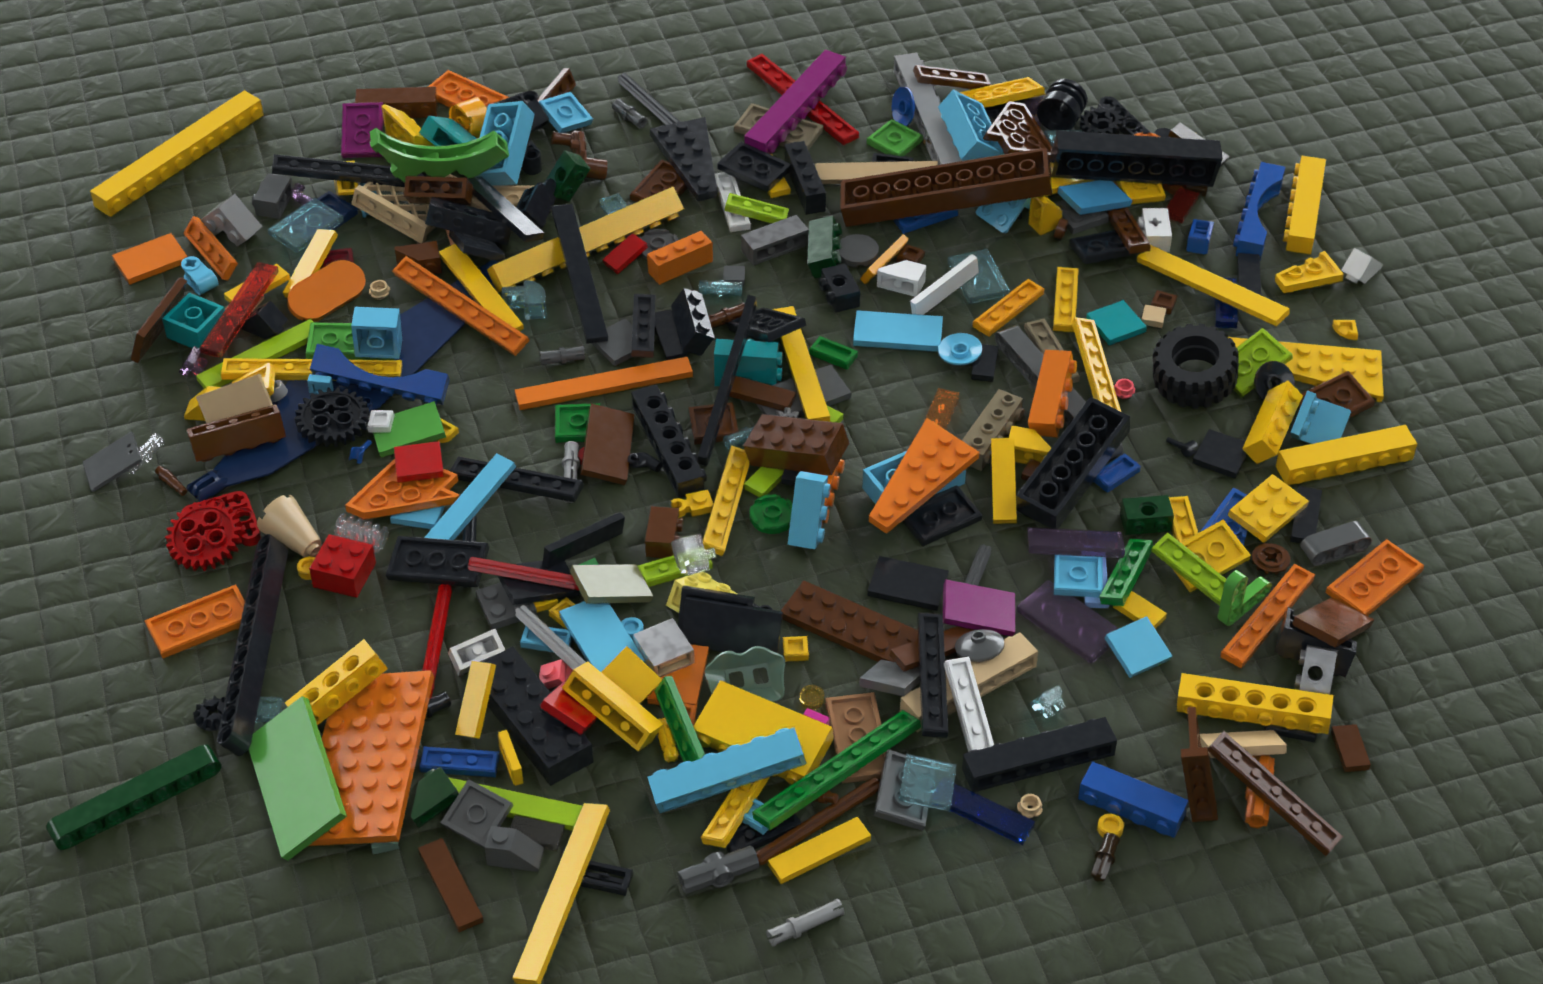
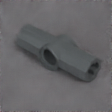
M748 846L725 855L722 852H714L708 855L703 860V863L678 871L677 874L683 892L688 894L710 885L718 888L724 887L731 883L735 876L759 868V861L755 849Z

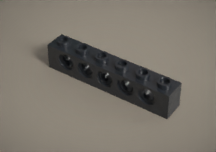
M657 384L631 391L632 408L659 461L663 463L662 467L677 497L684 498L686 494L703 491L704 482L707 481L705 470L703 468L700 469L696 453L691 452L689 439L687 437L684 438L680 422L675 421L673 408L668 407L665 393L660 392Z

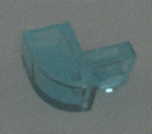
M524 280V286L502 287L503 300L511 309L524 308L525 320L547 319L546 295L544 288L540 284Z

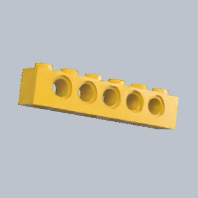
M1182 673L1176 712L1188 714V707H1196L1197 715L1256 723L1264 726L1277 725L1291 730L1298 729L1328 734L1334 695Z

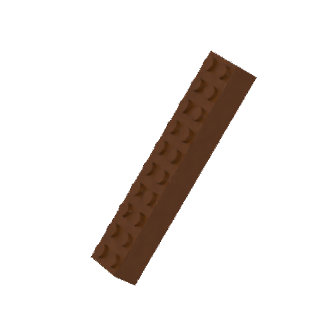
M1047 148L841 180L840 209L845 226L1053 195Z

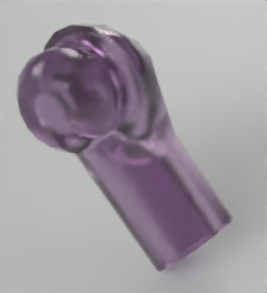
M295 183L294 188H291L293 199L304 206L313 202V198L303 194L305 186Z

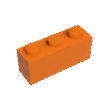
M699 231L647 254L648 273L660 285L713 262V242L702 231Z

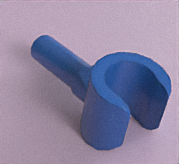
M367 440L360 447H352L349 460L357 459L358 464L362 463L365 450L372 444L371 440Z

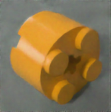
M478 97L452 106L449 110V118L456 121L474 137L480 138L487 108Z

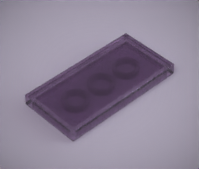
M1027 527L1029 553L1125 557L1122 532Z
M1047 580L1017 605V612L1091 664L1110 648L1104 639L1106 634L1119 629L1073 596L1054 595V583L1050 580Z

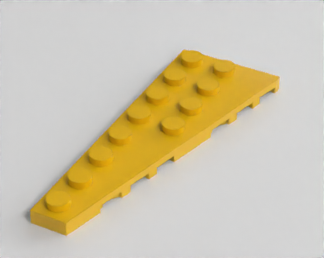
M1228 337L1234 341L1236 348L1247 340L1246 338ZM1278 341L1293 354V359L1285 365L1291 370L1294 380L1317 386L1349 371L1371 397L1377 398L1376 402H1382L1384 394L1381 350Z

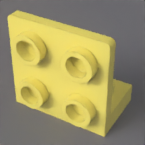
M698 572L674 580L666 606L679 613L683 586L733 594L737 593L730 590V586L711 579V575L705 572Z

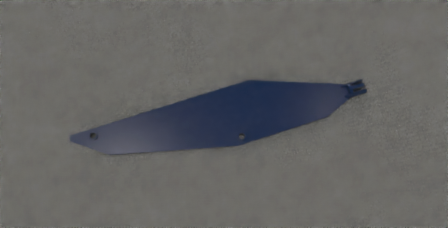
M491 260L478 268L492 286L494 284L487 269L499 263V261ZM459 280L451 284L452 287L475 301ZM429 298L400 314L402 346L400 358L395 360H402L401 377L415 374L466 323ZM289 380L285 385L288 389L286 396L272 403L273 405L276 404L280 411L286 437L281 438L280 441L275 443L266 442L259 444L258 447L253 449L245 448L237 450L232 455H225L213 470L187 485V490L199 502L213 497L227 486L270 475L316 447L315 440L309 443L307 437L302 438L301 432L298 433L295 423V410H299L298 404H304L303 398L311 399L307 380ZM332 381L334 391L337 387L340 388V392L347 388L349 394L355 391L357 397L362 396L363 402H367L369 414L371 410L380 408L391 397L380 393V390L372 389L371 391H366L358 388V385L355 384L344 386L336 381Z

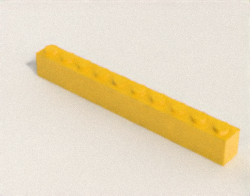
M245 90L90 190L94 207L110 217L264 116L261 100Z
M674 186L579 227L587 257L591 256L589 252L594 250L597 253L609 248L607 244L612 242L615 245L622 243L626 239L625 237L632 233L636 236L644 232L643 229L648 226L650 229L658 227L662 224L661 221L666 218L668 222L678 218V213L684 207ZM556 237L488 268L487 272L497 292L505 290V293H509L517 289L516 285L521 282L527 285L535 281V276L542 274L545 277L553 273V268L555 267L565 268L566 264L559 238Z

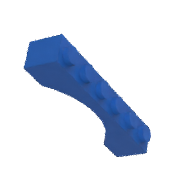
M1261 162L1259 170L1255 169L1253 182H1251L1249 189L1250 195H1247L1245 207L1247 208H1243L1241 216L1243 221L1239 222L1238 234L1235 235L1233 247H1237L1235 256H1238V253L1259 254V259L1261 260L1267 231L1258 218V210L1270 199L1279 195L1285 172L1284 166Z
M321 344L316 345L310 367L313 375L331 376L333 380H337L338 384L344 386L355 384L362 390L371 391L376 389L387 396L398 394L402 395L403 399L415 401V399L424 400L425 404L435 401L436 406L437 404L443 405L450 381L448 374L429 369L404 377L377 376L355 366L338 348Z

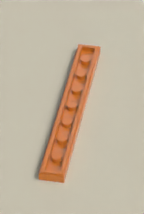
M405 256L392 270L396 277L512 355L516 356L530 341L526 335L409 257Z
M682 357L515 389V397L519 410L690 378L693 377V371L688 357Z

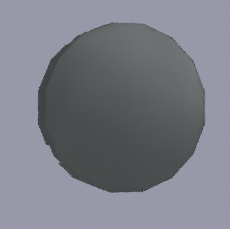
M666 229L648 230L644 233V236L639 237L648 246L640 255L647 260L648 253L679 239L677 235L669 233V230Z
M853 234L840 240L842 249L839 250L843 264L858 268V265L866 267L877 260L879 246L871 237L863 234Z

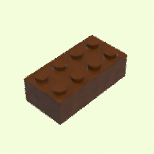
M761 414L743 447L751 466L832 475L849 445V440L843 423Z

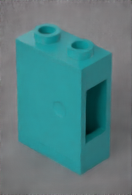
M428 116L419 132L435 146H450L477 139L452 118Z
M716 339L714 350L715 386H720L734 340ZM748 339L736 376L768 385L777 384V381H782V368H778V365H782V352H778V343Z

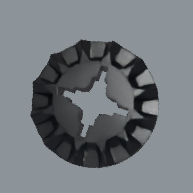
M214 695L213 699L207 700L204 698L202 704H196V711L193 712L198 727L207 731L219 730L225 697L218 699ZM216 709H218V713H213L212 715H209V711H215Z

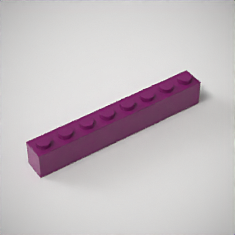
M825 49L745 134L744 143L768 154L774 153L777 146L785 141L787 135L796 129L799 122L806 118L810 110L814 109L817 103L826 96L827 92L836 85L837 81L846 74V57Z

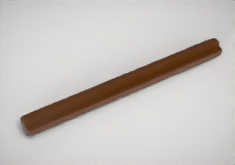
M871 778L840 798L836 804L832 803L757 851L759 865L766 864L769 859L785 852L877 793L880 784L879 780Z

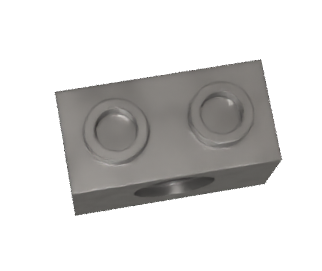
M1307 645L1306 650H1301L1299 664L1304 666L1302 675L1297 674L1294 689L1330 695L1337 650ZM1312 666L1320 667L1323 671L1322 676L1318 679L1311 678L1308 674L1309 668Z

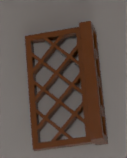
M1188 707L1190 748L1181 749V760L1192 822L1218 820V811L1208 747H1202L1196 707Z

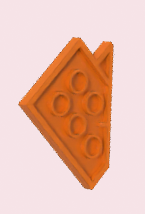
M394 459L345 504L346 512L366 520L452 505L460 496V494L450 491L458 482V474L443 469L444 477L398 483Z

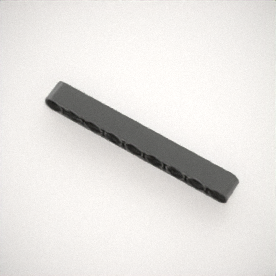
M1016 325L995 334V341L998 348L1032 387L1036 389L1044 356L1043 353ZM1073 387L1072 391L1068 392L1067 395L1068 409L1063 412L1064 423L1069 426L1086 403ZM1122 443L1110 459L1123 454Z

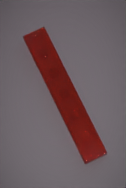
M261 262L256 264L201 345L200 351L202 354L219 358L223 356L278 274V266Z

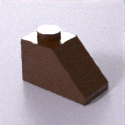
M437 241L394 247L397 265L407 256L433 274L442 273Z

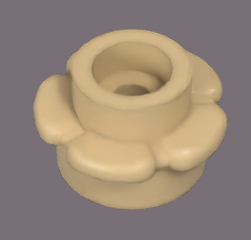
M376 280L371 283L369 294L373 298L381 300L389 295L390 287L385 281Z
M1034 794L1024 795L1017 804L1018 811L1026 818L1038 817L1042 813V802Z

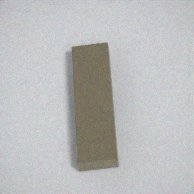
M1045 318L1024 323V330L1043 355L1045 349L1064 351ZM1076 371L1075 374H1072L1073 383L1079 382L1080 376Z

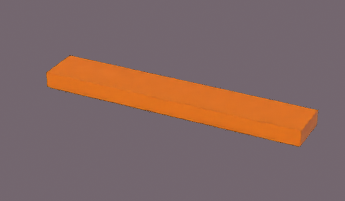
M1294 564L1222 650L1220 657L1242 669L1283 619L1287 608H1292L1314 581L1315 574Z

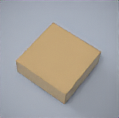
M1145 305L1141 319L1142 322L1147 326L1162 328L1166 308Z

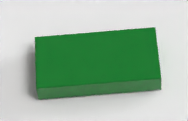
M821 336L809 348L811 356L846 370L858 357L857 350Z

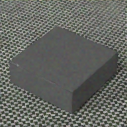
M724 266L723 286H745V266Z

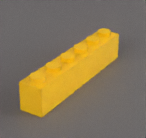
M1301 155L1300 164H1295V176L1292 182L1293 189H1291L1289 200L1291 202H1289L1287 215L1291 216H1287L1285 228H1289V230L1285 229L1283 242H1287L1286 251L1311 255L1326 159Z
M1401 425L1280 450L1275 467L1284 483L1287 485L1300 484L1413 460L1417 442L1407 426Z

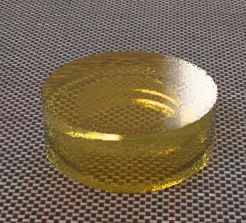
M807 685L801 689L800 704L804 708L815 710L823 705L824 691L821 687Z

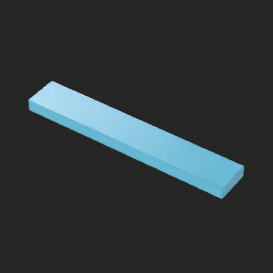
M496 453L424 538L455 540L516 468L515 463Z

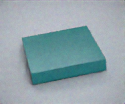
M1124 300L1089 312L1086 316V319L1095 321L1098 333L1108 345L1145 333L1147 326Z

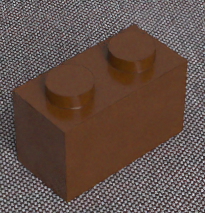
M651 506L645 538L646 557L666 558L675 555V549H680L681 537L678 535V532L683 531V518H679V508Z

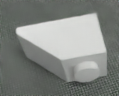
M1354 248L1341 271L1347 274L1346 279L1356 284L1358 281L1366 283L1382 268L1383 264Z
M908 260L881 267L877 271V287L914 297L920 293L926 280V265Z

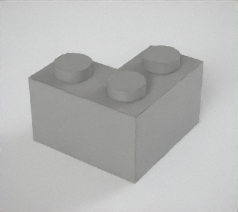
M236 194L217 205L201 219L214 236L224 231L228 239L236 246L248 240L263 227Z

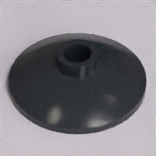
M1269 361L1261 365L1256 371L1254 378L1255 390L1260 399L1264 401L1268 390L1288 380L1295 387V380L1291 370L1285 364L1278 361Z

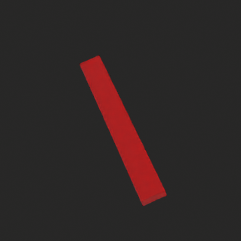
M763 54L747 60V67L781 95L795 82L792 77ZM821 101L807 114L815 123L823 125V129L843 146L859 138V132Z

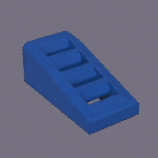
M1193 220L1187 241V252L1207 254L1214 222Z

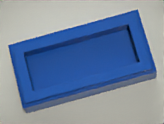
M1124 453L1104 466L1093 482L1108 493L1140 472L1141 466Z

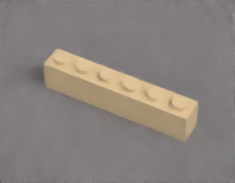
M1021 632L1012 637L1005 638L1004 649L995 658L982 662H971L980 697L1037 666L1038 650ZM946 674L947 712L950 715L957 710ZM919 687L901 697L900 712L904 710L921 721Z

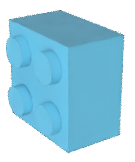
M355 307L351 325L355 357L399 359L402 346L400 310L397 308Z

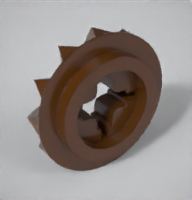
M1265 543L1253 550L1252 564L1257 566V571L1264 570L1266 575L1269 572L1277 575L1280 571L1285 572L1289 566L1290 555L1283 547L1277 544ZM1272 558H1273V559L1275 558V562H1273V561L1266 562V559L1271 560Z

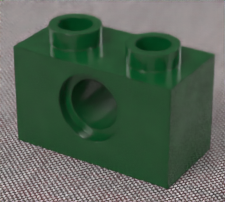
M564 150L546 180L553 178L556 181L553 195L558 199L570 202L591 168L580 155Z
M1168 495L1123 498L1120 509V517L1125 535L1162 533L1172 530L1174 514Z

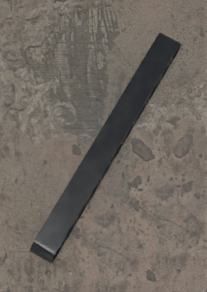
M270 534L263 536L256 546L217 735V743L236 756L245 754L251 745L288 555V547Z

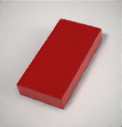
M632 233L602 259L603 263L619 274L648 248L647 243Z

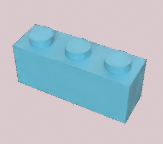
M800 471L796 476L787 545L816 549L819 542H823L825 529L821 528L822 520H826L828 507L824 506L825 498L829 497L831 484H827L828 476Z

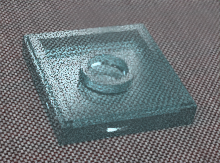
M906 754L899 800L949 811L957 765Z

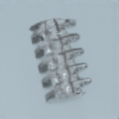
M342 513L337 519L334 535L373 544L374 554H377L386 544L388 528L384 526L380 529L379 524H375L372 527L371 521H366L364 524L363 519L359 518L355 521L354 516H350L347 519V515Z

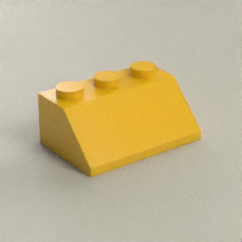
M386 104L381 106L385 134L415 145L435 146L419 133L421 128L413 118Z

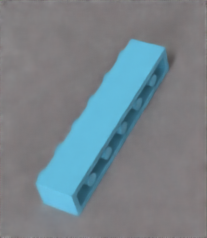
M782 728L773 735L767 737L759 736L752 739L749 743L732 745L719 753H708L701 759L693 762L684 761L677 767L669 770H658L653 775L648 776V781L659 813H663L805 765L806 761L795 728Z

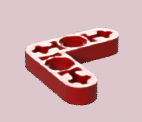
M235 491L205 500L207 505H210L212 500H215L217 506L221 502L224 505L228 504L233 512L237 513L239 518L249 516L248 520L241 521V529L244 535L240 536L245 546L258 544L261 539V532L257 528V520L246 493ZM202 501L197 502L196 504L198 506H201ZM190 504L186 507H188L191 510L193 509V504ZM184 508L181 511L182 514L186 513ZM250 529L252 535L248 536L246 530Z

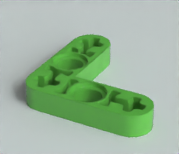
M1238 570L1233 571L1224 584L1218 619L1225 625L1231 626L1266 597L1272 584L1260 576L1247 586L1248 577Z

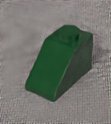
M438 767L436 770H429L424 774L423 779L418 782L411 817L418 828L450 807L459 794L441 767Z

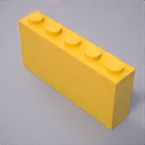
M721 680L693 726L701 746L704 748L711 747L718 750V752L725 751L732 745L749 743L752 739L759 736L767 737L773 735L782 728L790 729L794 727L806 764L776 774L784 778L791 785L819 767L834 739L832 726Z

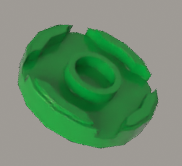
M776 494L759 497L749 509L750 522L754 528L767 534H779L787 531L790 528L793 503L786 498L785 500Z

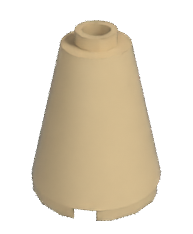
M284 495L276 498L263 510L266 513L263 519L259 517L257 520V528L265 535L270 534L303 557H313L319 552L321 540L292 495H289L288 498Z

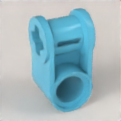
M190 256L182 260L181 267L185 271L184 279L187 280V284L197 295L200 296L219 285L214 272L208 269L199 258Z

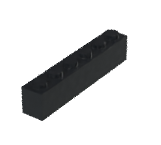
M1106 717L1090 719L1084 723L1067 725L1061 729L1044 731L1038 735L1026 738L1021 737L1015 741L995 744L992 747L971 750L963 754L962 771L972 793L1114 756L1117 739Z

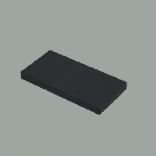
M762 307L755 312L748 336L771 342L807 326L803 317ZM741 317L727 323L729 331L737 332Z
M398 536L386 572L387 580L478 587L482 573L468 570L470 557L486 559L490 547L485 542Z
M687 596L682 633L691 645L708 646L709 650L720 652L733 651L741 654L749 648L761 646L778 653L783 612Z

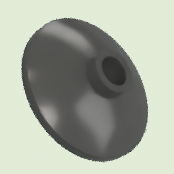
M987 629L967 632L955 644L957 655L960 658L969 657L971 662L993 659L1004 649L1003 637L999 633Z

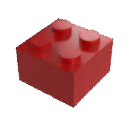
M329 534L309 568L313 587L357 598L376 564L373 544Z

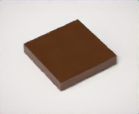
M733 402L727 403L716 442L739 440V430ZM714 404L689 407L694 445L702 444Z

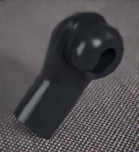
M645 452L631 453L628 456V463L633 468L648 467L655 472H659L663 466L662 462Z

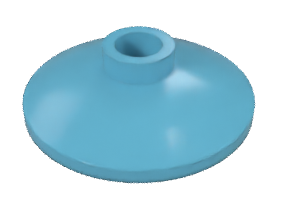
M956 333L945 337L940 342L938 353L941 359L949 364L967 365L976 361L981 356L982 344L973 335Z

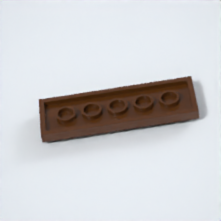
M804 580L781 610L783 612L782 620L877 662L881 659L895 662L889 656L891 649L918 640V630Z

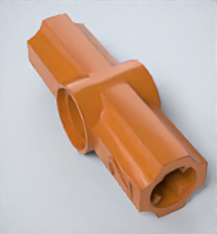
M1270 755L1253 756L1274 775V758ZM1246 787L1245 799L1247 800L1245 822L1252 828L1260 829L1263 826H1267L1270 806L1249 787Z

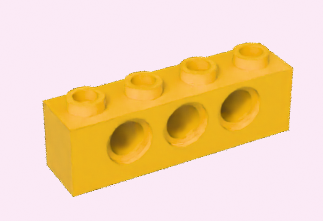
M363 639L287 700L285 704L288 707L301 696L309 699L318 726L388 668L365 639Z

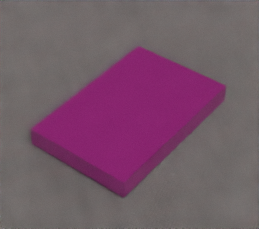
M383 102L343 103L342 158L383 157L379 152H375L370 145V131L378 128L383 132L384 121L381 107Z
M945 580L943 584V623L975 630H992L1001 635L1012 637L1015 634V593Z

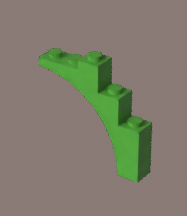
M378 128L370 131L371 148L375 152H379L385 157L387 162L391 163L390 170L392 174L405 182L406 176H417L422 172L431 177H446L456 170L467 178H473L509 157L507 141L495 131L475 140L450 146L415 145L388 136Z

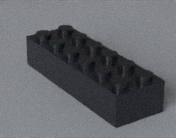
M1090 396L1016 495L1017 511L1057 531L1130 432V416Z
M513 646L484 661L485 663L496 665L487 706L550 786L594 763L592 744L584 734L577 733L541 709L540 705L550 694V691Z

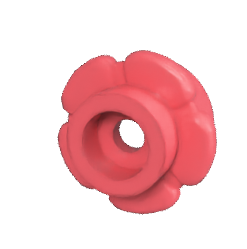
M1120 379L1114 385L1116 395L1121 399L1130 398L1135 393L1134 384L1129 379Z

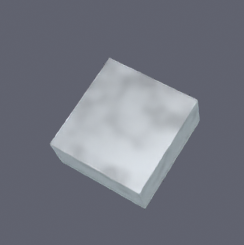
M673 618L633 634L634 643L645 659L646 665L659 677L695 663L694 649Z

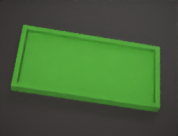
M301 696L253 733L249 747L281 858L287 861L347 817L309 699Z

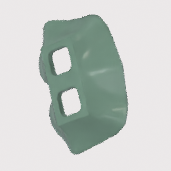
M754 646L741 654L725 651L717 655L705 668L704 673L711 694L720 680L730 684L729 674L741 671L745 684L743 687L738 688L771 702H778L784 696L785 658L767 648ZM762 667L766 668L769 681L756 684L753 670Z

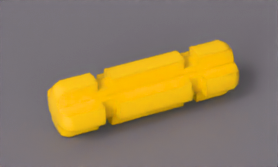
M658 718L664 724L658 732L661 749L664 752V759L668 763L671 761L675 762L679 756L678 750L675 747V740L666 718Z

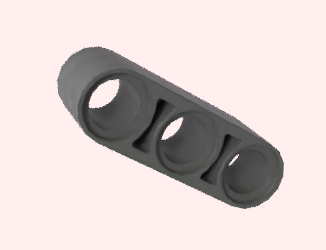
M1352 521L1307 536L1301 542L1300 548L1314 566H1319L1366 550L1371 545L1372 539L1358 521Z

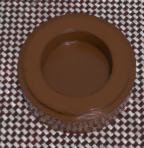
M1063 218L1059 220L1054 238L1063 239L1069 224L1068 220Z

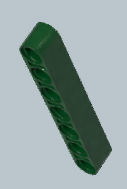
M200 745L53 817L47 822L46 830L58 849H69L214 777L220 772L222 765L209 745Z

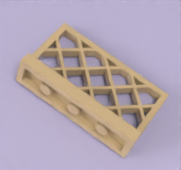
M368 181L364 186L358 185L355 188L351 205L417 242L423 243L426 241L427 234L435 228L425 224L430 204L414 205L404 195H396L395 191L404 193L405 187L379 185L378 183L373 184V182ZM381 191H390L391 195H382ZM399 201H408L409 204H399ZM416 211H426V214H417Z

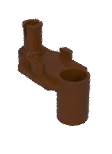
M573 130L570 134L552 132V145L569 146L571 152L580 155L591 168L585 178L605 180L608 167L607 160L587 157L583 131Z

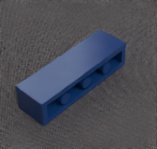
M1093 761L1080 784L1078 799L1089 805L1097 806L1111 814L1119 815L1138 825H1144L1156 830L1160 834L1175 838L1186 816L1189 802L1185 798Z

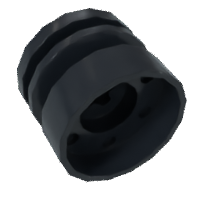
M1058 79L1054 81L1037 106L1039 121L1044 127L1053 132L1057 130H1072L1087 106L1088 97L1086 91L1073 80Z

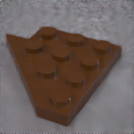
M1009 101L983 137L984 140L998 142L1004 154L1047 148L1050 158L1052 146L1024 103Z

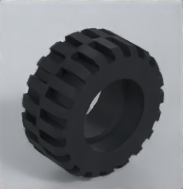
M1193 323L1186 324V327L1181 328V326L1173 329V332H1167L1156 343L1152 359L1154 385L1159 390V393L1164 398L1167 397V400L1171 403H1179V406L1184 408L1186 406H1192V409H1198V406L1206 408L1212 406L1214 402L1217 404L1223 401V397H1228L1232 393V389L1236 387L1239 365L1238 349L1235 347L1234 341L1228 338L1225 332H1219L1218 328L1214 326L1206 327L1205 324L1200 323L1199 326H1193ZM1189 360H1202L1210 363L1213 367L1202 372H1189L1179 368L1178 365Z

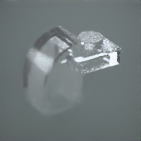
M701 534L681 537L671 542L676 564L684 575L710 571L709 560L715 558L716 553L714 548L704 549Z

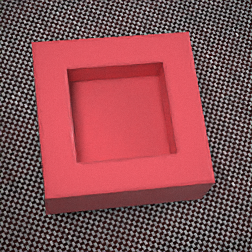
M560 659L541 665L539 679L547 689L560 686L565 681L567 664Z

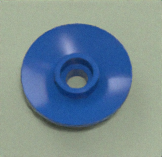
M900 87L896 90L892 99V115L895 121L907 127L912 122L916 106L911 90L907 87Z

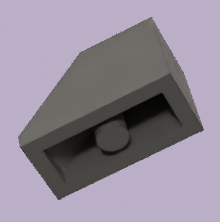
M490 826L485 844L487 865L539 872L544 853L543 846L517 829Z

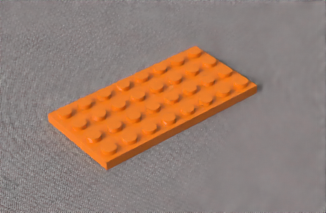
M431 670L383 673L326 719L322 741L347 817L309 846L399 842L434 680Z

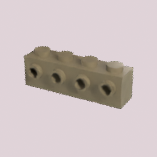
M998 389L962 439L963 442L979 451V459L971 464L970 467L982 471L987 463H991V438H1005L1006 435L1010 434L1011 426H1014L1016 421H1020L1023 417V398Z

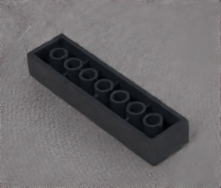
M1058 130L1056 131L1049 158L1051 177L1207 187L1214 186L1223 160L1219 140Z

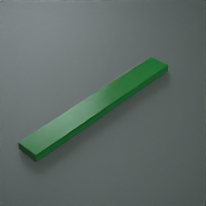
M902 710L752 811L753 819L769 830H772L920 729L921 721Z

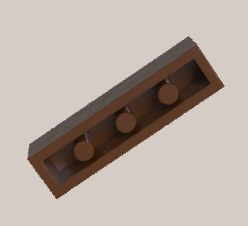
M436 87L356 89L355 103L383 102V105L386 104L400 110L410 118L437 117L438 99Z
M276 404L186 429L196 462H207L216 456L232 455L237 450L253 449L258 447L259 444L266 442L275 443L280 441L281 438L286 437L281 414Z

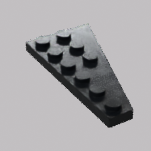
M706 118L679 121L674 124L650 128L651 138L696 200L703 201L716 198L717 187Z

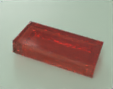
M1180 187L1166 207L1168 208L1169 219L1183 223L1197 202L1199 193Z

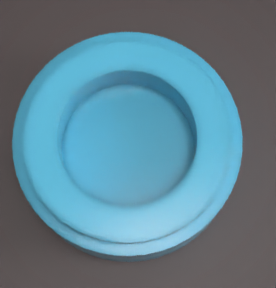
M629 617L621 621L633 641V634L644 630L643 623L638 618Z

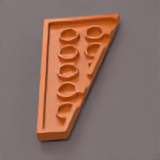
M926 418L871 511L869 522L887 534L979 459V451Z

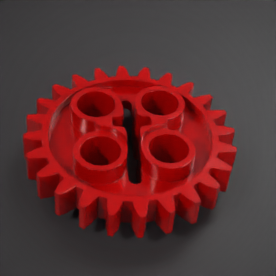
M203 500L201 506L194 502L193 509L190 510L185 506L186 513L177 512L176 514L179 519H171L173 527L166 529L169 535L165 536L168 542L166 547L172 559H175L178 565L183 564L185 569L191 566L196 571L201 566L203 571H206L207 565H211L213 569L216 568V562L224 565L223 558L232 559L230 552H238L236 544L242 543L240 536L244 535L241 529L242 523L237 513L233 512L230 506L226 508L223 502L218 506L215 500H212L210 505H207L206 501Z

